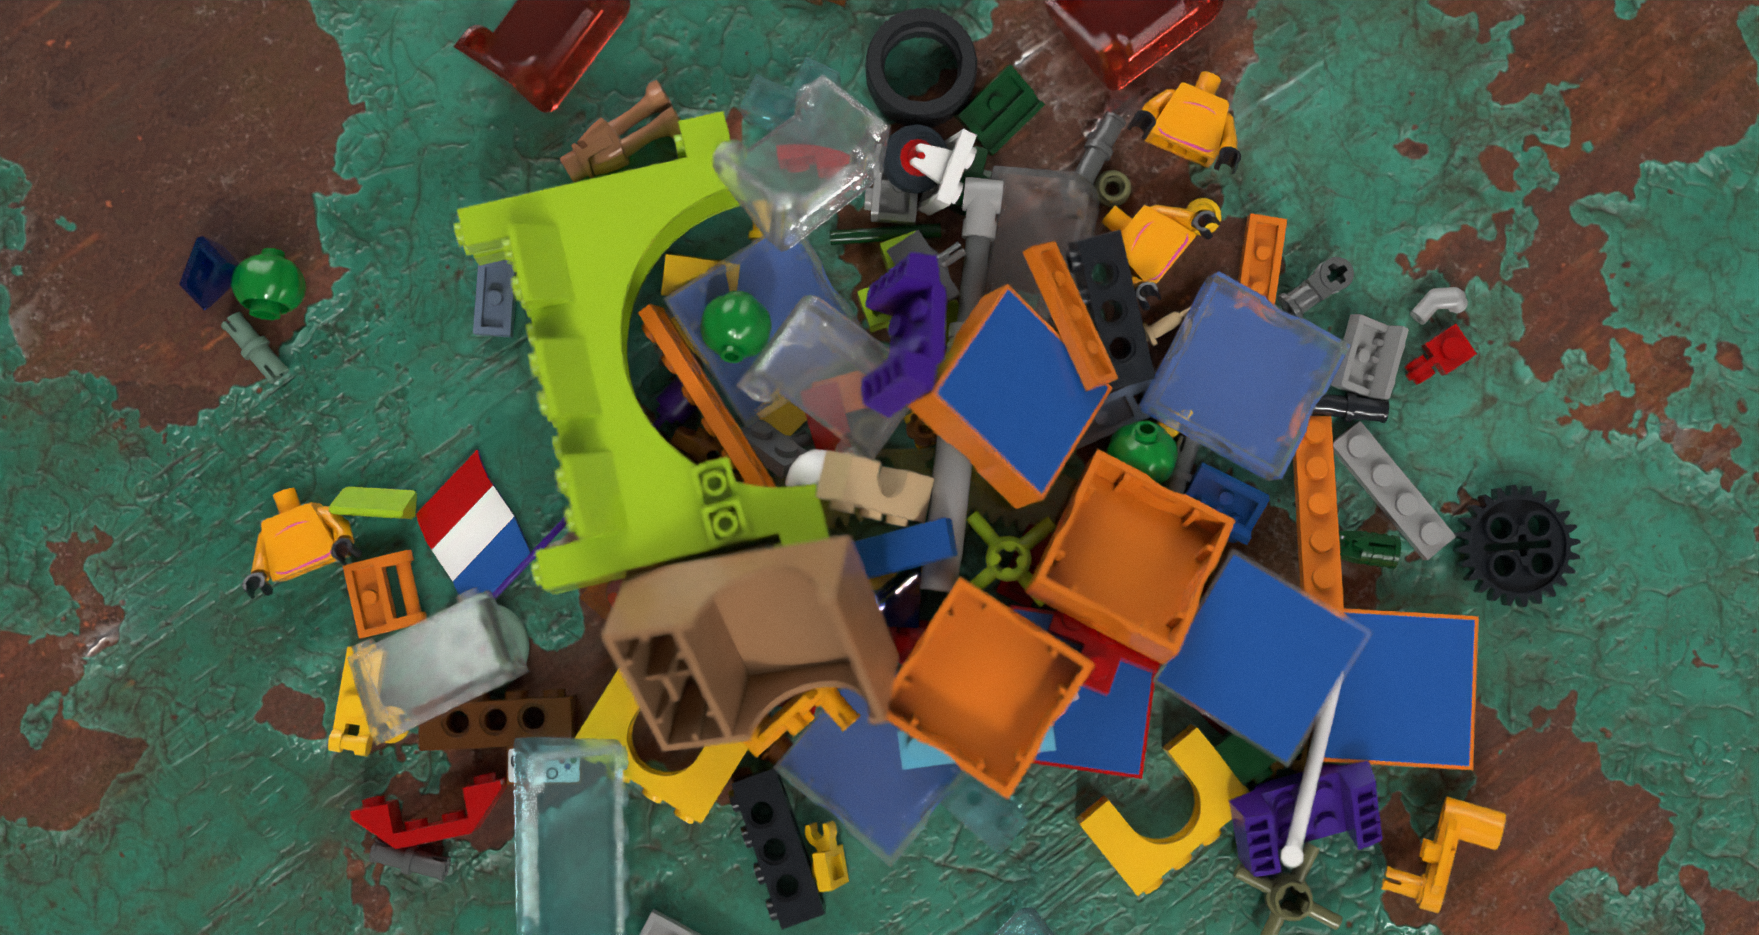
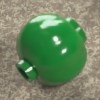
M264 248L261 254L246 258L238 264L231 278L232 291L238 302L246 309H249L251 316L259 319H280L281 314H287L297 308L303 301L306 293V281L303 273L295 263L286 259L285 252L279 249Z
M731 291L708 303L702 315L700 325L703 342L719 355L722 360L729 363H739L743 359L753 357L763 351L770 338L772 319L765 306L758 302L751 294L744 291Z
M1136 421L1132 424L1124 425L1114 432L1107 449V454L1147 474L1156 483L1161 484L1168 480L1174 472L1178 458V447L1175 440L1160 425L1150 421Z

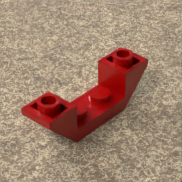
M496 772L474 776V783L463 788L468 815H465L464 809L441 814V821L428 823L427 817L404 822V828L399 800L386 801L385 795H379L361 800L362 806L350 811L351 819L395 849L471 834L482 826L508 787L507 776L497 778Z

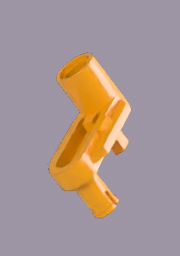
M840 687L810 689L798 693L773 717L767 713L756 726L751 739L742 741V743L757 758L787 730L794 737L814 720V715L809 711L814 706L817 708L821 706L841 728L842 732L861 715L838 691Z
M1446 796L1434 840L1423 838L1419 857H1422V861L1428 862L1425 874L1422 873L1421 876L1387 865L1384 873L1385 877L1400 882L1383 878L1381 890H1388L1414 898L1418 908L1438 914L1443 903L1458 840L1497 850L1502 838L1506 814Z

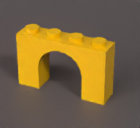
M618 669L572 743L580 747L578 753L593 763H597L600 760L612 767L609 772L620 781L629 783L632 780L642 786V794L658 804H661L664 800L675 807L673 813L683 821L690 824L697 821L702 824L748 748L742 741L704 746L693 764L678 771H661L649 766L638 755L633 743V726L641 709L621 671Z
M1192 724L1188 725L1162 747L1187 778L1194 794L1192 815L1180 831L1165 838H1149L1140 835L1130 827L1104 795L1075 818L1137 896L1143 892L1147 895L1156 890L1163 882L1161 877L1172 868L1174 870L1182 868L1192 859V851L1201 844L1207 846L1214 842L1222 833L1220 828L1232 820L1229 800L1250 792L1239 781L1198 727Z

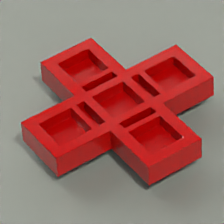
M1055 609L1047 632L1083 646L1080 653L1091 659L1095 664L1082 687L1107 696L1120 661L1153 674L1158 672L1161 663Z

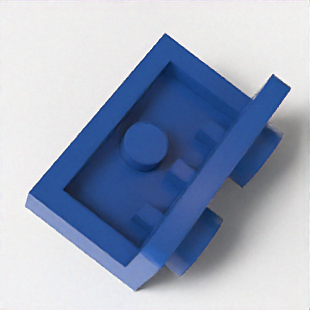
M1201 462L1193 476L1192 482L1189 483L1184 492V495H1188L1236 520L1227 541L1232 543L1239 541L1245 545H1248L1251 540V531L1269 502L1268 494Z

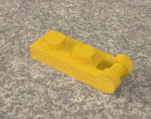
M355 646L347 647L333 730L328 740L329 751L341 753L345 749L354 751L355 755L365 757L370 754L374 738L372 720L379 709L388 652ZM349 724L360 725L358 736L348 735Z

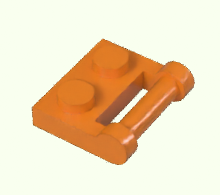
M412 550L395 552L343 566L359 639L428 623L426 611L422 612L411 566V562L414 561ZM396 565L407 616L397 618L386 567Z

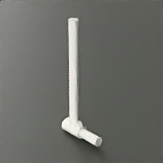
M1344 671L1317 715L1287 844L1281 851V859L1289 867H1296L1303 861L1302 846Z

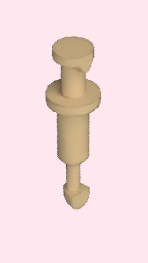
M1198 301L1182 312L1174 311L1149 326L1144 322L1143 328L1147 342L1150 341L1155 346L1158 337L1181 325L1183 318L1192 314Z

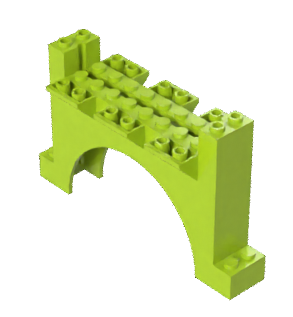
M723 111L678 121L680 134L674 135L678 160L457 209L460 222L454 223V230L459 246L464 247L467 256L473 255L479 266L507 260L508 263H511L514 273L517 272L516 277H511L515 298L517 301L520 300L522 309H526L528 318L532 320V323L526 324L531 347L534 346L535 350L534 353L529 354V361L534 377H538L539 383L543 384L544 391L538 392L542 414L547 416L549 422L552 421L553 427H556L558 432L557 436L552 437L556 457L560 459L562 468L555 470L560 492L565 493L566 498L569 497L571 507L565 508L567 525L570 532H574L575 536L578 535L579 539H582L535 551L537 561L532 562L531 565L536 585H541L545 591L554 595L625 578L626 573L629 571L690 562L775 540H780V542L773 544L774 548L830 539L820 498L816 497V483L796 487L774 488L735 482L750 537L711 547L690 472V466L695 464L679 454L650 424L641 410L631 382L628 364L629 326L635 302L650 270L661 255L688 230L714 215L743 206L739 189L742 184Z

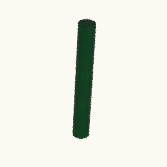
M931 223L830 230L831 245L885 242L917 230L920 231L924 239L941 238V224Z

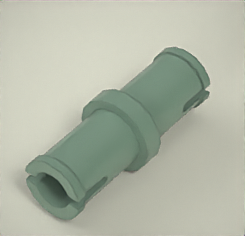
M236 312L229 316L227 320L230 323L224 321L221 324L222 329L242 349L240 352L245 360H251L265 376L269 384L280 380L283 377L280 373L284 375L288 373L289 368L283 364L269 347L270 341L266 336H260L241 312Z

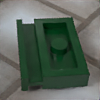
M1009 64L955 115V118L967 131L976 134L975 140L977 143L989 150V156H993L1046 104L1038 99L1033 89L1014 67Z

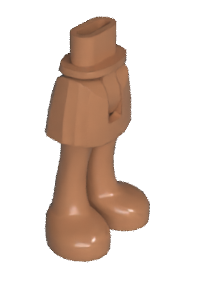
M656 79L647 85L645 96L636 105L610 122L601 117L581 136L577 144L573 143L571 145L573 150L560 157V160L574 183L586 176H589L591 179L595 178V175L615 171L628 165L630 156L656 139L669 136L674 140V135L680 134L678 121L681 119L673 109V105L663 87ZM654 113H661L646 126L622 139L620 138L622 134L638 122Z

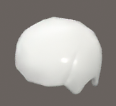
M813 449L800 455L789 469L786 477V487L816 483L818 489L826 451Z

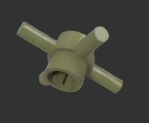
M1306 842L1302 849L1303 861L1301 864L1293 867L1291 873H1280L1271 879L1266 876L1254 877L1241 863L1235 868L1233 877L1264 892L1265 903L1271 913L1260 935H1278L1285 920L1298 921L1307 916L1334 930L1340 927L1343 917L1314 902L1311 890L1305 882L1320 851L1318 847ZM1291 887L1290 891L1297 896L1295 903L1293 904L1290 900H1285L1280 905L1279 900H1282L1285 894L1284 889Z

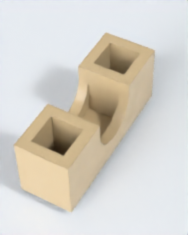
M826 451L816 497L831 501V509L853 513L854 507L859 508L858 516L881 521L883 514L886 515L885 523L908 527L909 521L925 523L934 478L907 470L881 467L878 480L880 462L853 454Z

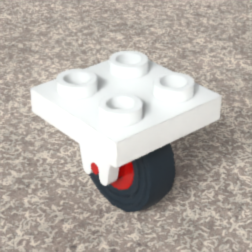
M921 125L903 127L892 134L884 146L882 154L884 173L890 183L899 190L913 194L922 193L917 210L931 215L950 206L951 203L955 204L963 189V183L960 182L963 170L971 166L977 149L973 147L977 135L962 129L944 141L941 135L930 127Z

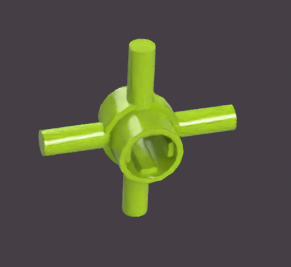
M976 510L966 521L988 546L986 553L987 567L970 582L984 590L995 579L1006 582L1017 580L1026 591L1033 576L1028 571L1031 564L1030 550L1054 531L1056 525L1046 516L1020 539L1014 536L1000 537ZM1004 548L1008 552L1016 550L1019 554L1016 559L1017 564L1012 569L1010 567L1003 569L999 565L1001 556L998 553ZM1031 596L1039 607L1045 604Z

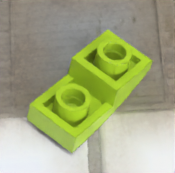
M724 457L690 466L710 546L714 547L750 537L729 458Z

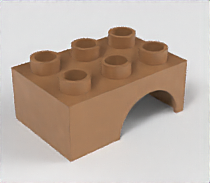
M850 535L629 571L626 573L602 633V638L663 751L748 741L751 739L758 723L775 706L798 693L820 687H841L858 693L868 703V720L871 725L886 723L899 654Z

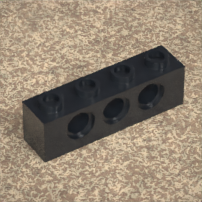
M1121 230L1068 242L1069 251H1066L1065 254L1068 269L1071 273H1075L1077 289L1118 376L1117 380L1109 383L1112 390L1155 379ZM1097 264L1102 265L1106 271L1105 280L1100 285L1092 278V270ZM1106 301L1111 302L1115 310L1113 318L1108 322L1101 316V307ZM1115 338H1119L1123 344V351L1117 358L1111 355L1109 349L1110 343Z
M777 764L734 779L731 783L733 790L728 791L729 799L734 812L741 811L745 826L740 827L741 834L747 849L754 848L758 862L753 863V868L759 884L766 883L770 898L766 899V906L771 920H778L783 930L825 915L826 904L822 893L818 892L817 881L812 873V864ZM758 802H767L773 808V816L768 820L758 819L753 813V805ZM771 838L782 840L786 846V852L780 856L769 854L765 847L766 841ZM786 874L794 876L799 883V887L792 892L783 891L778 885V879Z

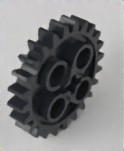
M1516 485L1506 486L1505 493L1501 488L1491 489L1492 499L1486 494L1477 496L1481 507L1474 504L1467 505L1466 508L1472 517L1458 519L1459 523L1466 527L1465 532L1454 533L1456 538L1463 540V545L1453 548V552L1464 554V559L1460 560L1456 566L1469 568L1470 571L1463 579L1464 581H1478L1473 590L1475 593H1482L1488 589L1486 598L1488 601H1496L1500 597L1501 605L1511 606L1515 600L1517 607H1527L1528 598L1532 604H1541L1542 594L1546 597L1556 596L1553 585L1558 587H1566L1568 585L1562 574H1575L1576 571L1568 565L1569 560L1580 559V555L1571 552V546L1580 544L1581 540L1570 538L1569 533L1577 528V524H1565L1564 520L1569 516L1570 511H1556L1560 502L1559 499H1551L1545 502L1547 495L1545 490L1537 491L1533 495L1532 486H1522L1520 491H1518ZM1532 516L1539 523V530L1535 535L1531 534L1528 529V521ZM1494 519H1497L1502 526V532L1498 538L1494 537L1490 530V525ZM1547 540L1549 542L1546 548L1484 550L1486 544ZM1535 554H1538L1542 559V568L1538 573L1533 570L1531 565ZM1498 556L1505 562V570L1501 575H1498L1493 567L1494 561Z

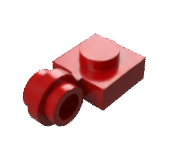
M1454 324L1421 345L1429 358L1426 359L1422 354L1404 366L1407 371L1405 376L1408 381L1413 380L1418 385L1436 373L1432 368L1434 365L1441 376H1444L1477 355V353L1458 325Z

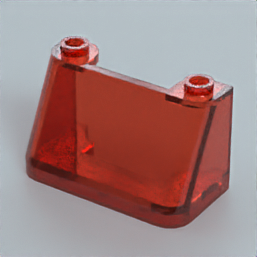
M517 0L494 32L483 25H473L463 33L453 47L528 104L543 113H549L562 103L629 13L631 2L630 0Z
M1224 0L1045 1L1047 12L1100 82L1111 91L1120 90L1209 24L1217 17L1224 4Z

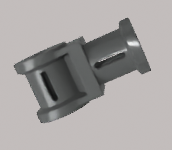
M1332 257L1318 265L1313 274L1291 292L1278 295L1277 299L1280 306L1294 322L1298 323L1303 319V314L1314 305L1323 301L1328 296L1347 288L1352 283L1354 269L1346 259ZM1331 271H1337L1339 276L1335 278V281H1328L1327 276Z

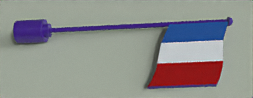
M678 376L656 398L660 403L656 410L661 415L652 424L655 430L666 420L671 424L676 420L684 424L698 409L697 405H691L683 395L681 387L684 385ZM479 449L468 458L416 513L418 524L426 543L453 581L464 607L481 602L493 603L536 558L535 551L543 550L567 525L566 517L564 516L531 551L516 516L489 478Z

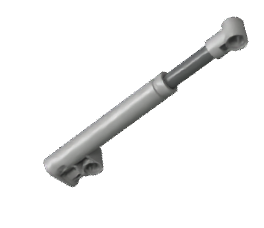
M966 177L962 211H966V218L963 220L961 237L966 239V256L964 255L957 322H952L949 325L948 338L950 342L947 343L946 354L953 344L956 333L985 294L990 242L995 241L997 222H995V216L1000 214L1004 183L1002 180ZM938 434L932 475L934 483L929 502L927 522L945 517L951 518L958 557L923 565L920 589L950 592L959 578L972 463L963 453L946 443Z

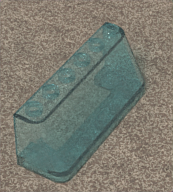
M516 738L514 740L513 752L517 935H628L627 931H624V918L629 917L630 908L628 897L626 894L624 895V881L629 880V866L627 859L623 858V845L628 844L629 841L628 825L626 821H623V807L628 806V790L626 784H623L622 770H626L628 767L626 747L622 746L617 739Z

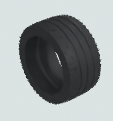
M916 8L902 11L900 14L897 13L879 27L870 42L865 62L867 87L877 107L892 121L903 126L921 125L930 128L938 126L952 119L965 106L972 94L977 75V57L973 42L967 31L964 30L957 20H954L953 17L948 16L946 13H941L939 10ZM915 37L931 38L945 45L954 55L958 66L957 78L951 90L942 97L927 102L911 101L895 93L888 85L884 72L885 60L890 51L900 42Z

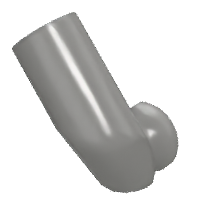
M1457 287L1434 288L1412 309L1410 315L1415 321L1424 325L1438 309H1448L1456 314L1463 312L1468 306V300L1465 292Z

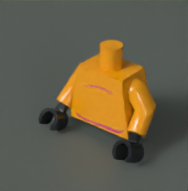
M1202 71L1195 87L1181 82L1176 90H1164L1146 102L1143 108L1136 112L1127 127L1128 130H1131L1134 126L1141 128L1144 132L1142 139L1145 142L1209 168L1216 160L1214 169L1218 171L1221 164H1226L1231 167V174H1235L1242 158L1241 153L1237 150L1238 140L1234 117L1228 113L1229 102L1215 96L1221 83V78L1211 72Z
M1115 205L1101 222L1111 231L1121 230L1136 298L1140 307L1145 311L1150 309V305L1146 300L1148 296H1155L1158 300L1162 299L1156 284L1197 236L1193 231L1198 230L1204 239L1209 240L1214 235L1205 226L1209 223L1220 225V221L1212 211L1206 210L1197 213L1183 208L1153 205L1151 207L1144 205L1133 219Z
M288 488L273 494L279 515L261 522L262 531L258 534L251 574L243 580L242 587L251 599L255 598V591L259 587L265 596H269L273 592V587L268 582L270 577L272 582L288 581L336 561L340 562L343 566L347 565L345 558L351 556V553L357 558L362 555L360 548L354 544L350 522L342 515L331 514L329 506H323L321 503L310 502L301 505L295 488Z

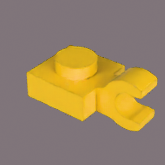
M834 820L822 824L823 836L818 832L817 822L805 826L807 841L817 849V852L812 854V873L817 881L818 892L833 891L849 882L843 844L837 845V827Z

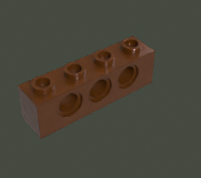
M566 688L544 689L543 696L528 697V690L506 691L505 698L491 699L490 692L468 693V700L453 701V694L431 695L430 702L418 705L419 751L572 743L578 734L577 694L566 695ZM533 706L540 708L544 712L545 720L541 727L534 726L529 721L528 713ZM495 708L502 710L507 717V722L503 729L495 727L491 721V714ZM458 710L464 712L469 719V724L465 731L458 729L454 724V715Z

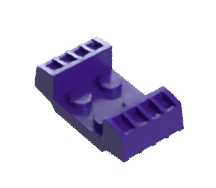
M910 252L896 266L890 268L885 275L880 276L875 283H872L867 293L865 307L890 315L892 319L888 327V333L891 336L890 353L884 363L861 379L863 405L888 418H891L897 411H901L906 405H910L916 398L922 397V394L933 389L937 365L944 360L946 289L940 282L938 256Z
M1369 761L1343 766L1331 763L1321 767L1303 843L1347 831L1358 850L1382 841L1376 781ZM1304 771L1260 783L1253 791L1229 800L1238 858L1254 877L1281 872L1278 850L1283 849L1287 844Z

